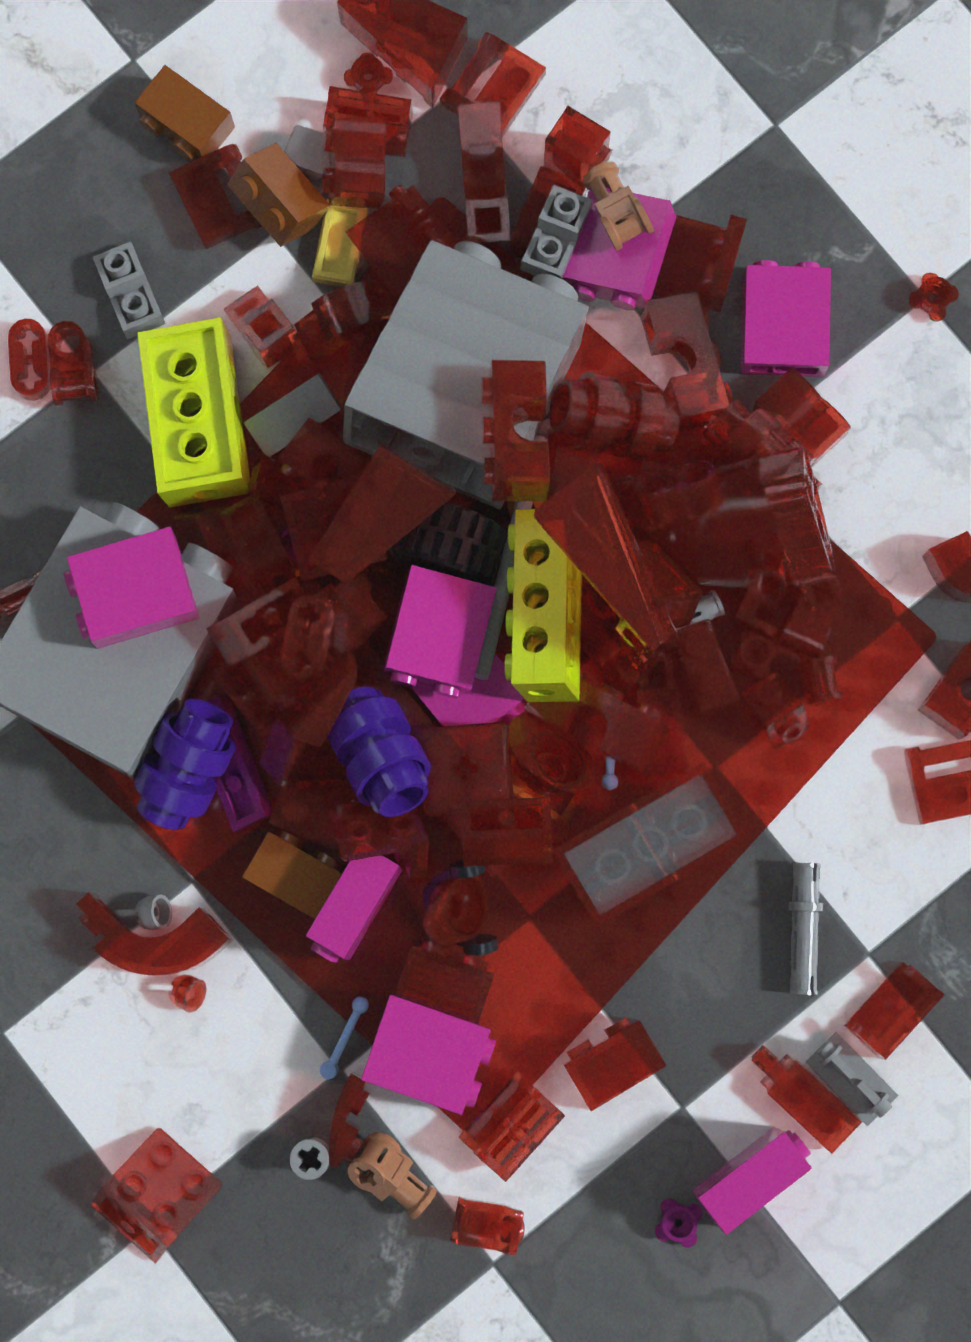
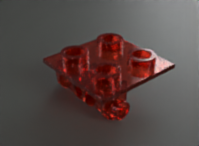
M402 185L393 188L389 193L392 200L345 232L394 298L406 288L431 240L452 249L457 244L414 185L407 189Z

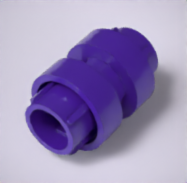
M372 687L355 688L340 696L330 709L332 718L327 731V739L340 764L347 767L346 777L358 801L364 805L372 806L377 814L386 817L403 815L415 809L428 795L427 785L429 782L427 777L430 773L431 765L419 741L410 735L411 726L399 703L393 698L384 697L380 690Z
M188 699L184 701L180 712H169L163 716L152 740L157 752L149 753L144 757L134 779V786L141 795L137 809L145 819L166 829L179 830L185 828L190 817H200L206 813L217 790V784L212 777H218L225 773L236 750V744L229 735L233 719L226 711L204 700Z

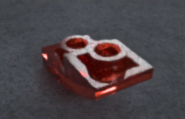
M355 1072L350 1073L343 1087L332 1120L329 1140V1165L336 1169L340 1167L343 1160L350 1164L363 1143V1140L357 1137L362 1127L347 1119L350 1112L356 1116L359 1115L370 1095V1092L364 1090L367 1082L361 1080L362 1076Z

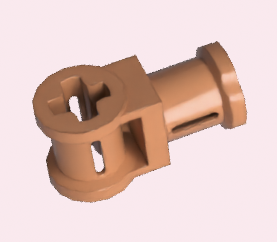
M603 162L587 172L583 177V184L585 188L592 190L598 202L595 203V206L600 215V221L615 250L619 251L622 249L623 243L644 232L651 234L655 231L639 199L635 198L629 185L624 187L618 177L619 168L615 162ZM606 188H609L611 190V193H608Z
M382 1132L370 1133L363 1142L364 1151L360 1157L353 1159L348 1167L350 1180L360 1189L371 1192L380 1201H383L390 1195L407 1210L408 1217L412 1220L416 1219L437 1193L436 1188L431 1184L425 1185L409 1171L414 1161L401 1151L399 1144L394 1138Z

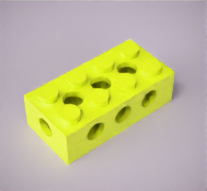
M221 317L137 332L157 493L169 508L252 493L232 340ZM195 370L189 376H185L188 372ZM200 409L196 415L189 417L193 411ZM206 448L202 455L194 457L199 450Z
M568 508L515 510V524H510L508 527V545L510 551H514V567H508L507 588L509 594H513V610H507L506 632L508 637H512V653H507L505 656L506 679L511 680V684L527 702L579 701L582 531Z

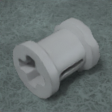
M318 1137L303 1139L292 1149L290 1154L292 1171L298 1177L305 1180H313L320 1177L329 1169L332 1162L330 1146L325 1140ZM315 1147L320 1151L317 1159L322 1163L321 1167L314 1164L307 1169L302 1165L305 1157L301 1154V1151L303 1149L308 1152Z

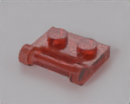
M485 32L478 42L480 48L453 87L451 89L446 88L439 100L451 112L461 114L501 140L546 75V67L497 36ZM499 58L502 60L474 102L466 98L491 59Z
M236 144L224 146L169 172L170 178L205 249H209L251 228L262 227L247 208L246 212L235 215L214 172L220 168H226L230 178L233 176L243 158Z
M971 740L920 750L919 746L906 748L904 750L905 761L920 825L971 815V770L926 779L924 772L925 766L971 757Z

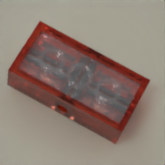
M702 762L552 850L551 855L593 927L596 929L750 837L705 762Z

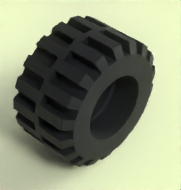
M413 499L405 502L390 548V554L408 568L414 565L491 586L493 585L508 534L494 520L473 510L439 500Z

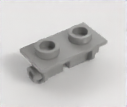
M837 1032L805 1062L866 1126H869L877 1117H883L892 1108L891 1103L898 1097V1094Z

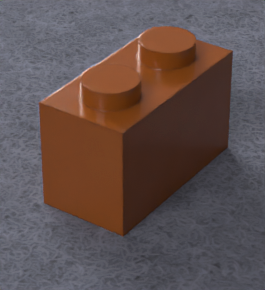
M166 65L162 67L134 102L140 116L139 123L149 133L156 137H159L162 133L173 141L171 146L182 157L189 161L195 157L204 165H206L235 128L229 110Z
M277 143L244 158L227 183L228 187L280 247L312 231L330 207L326 199Z
M284 830L281 831L279 837L268 832L242 878L316 919L342 875L339 872L342 863L321 851L316 858L301 850L305 842Z

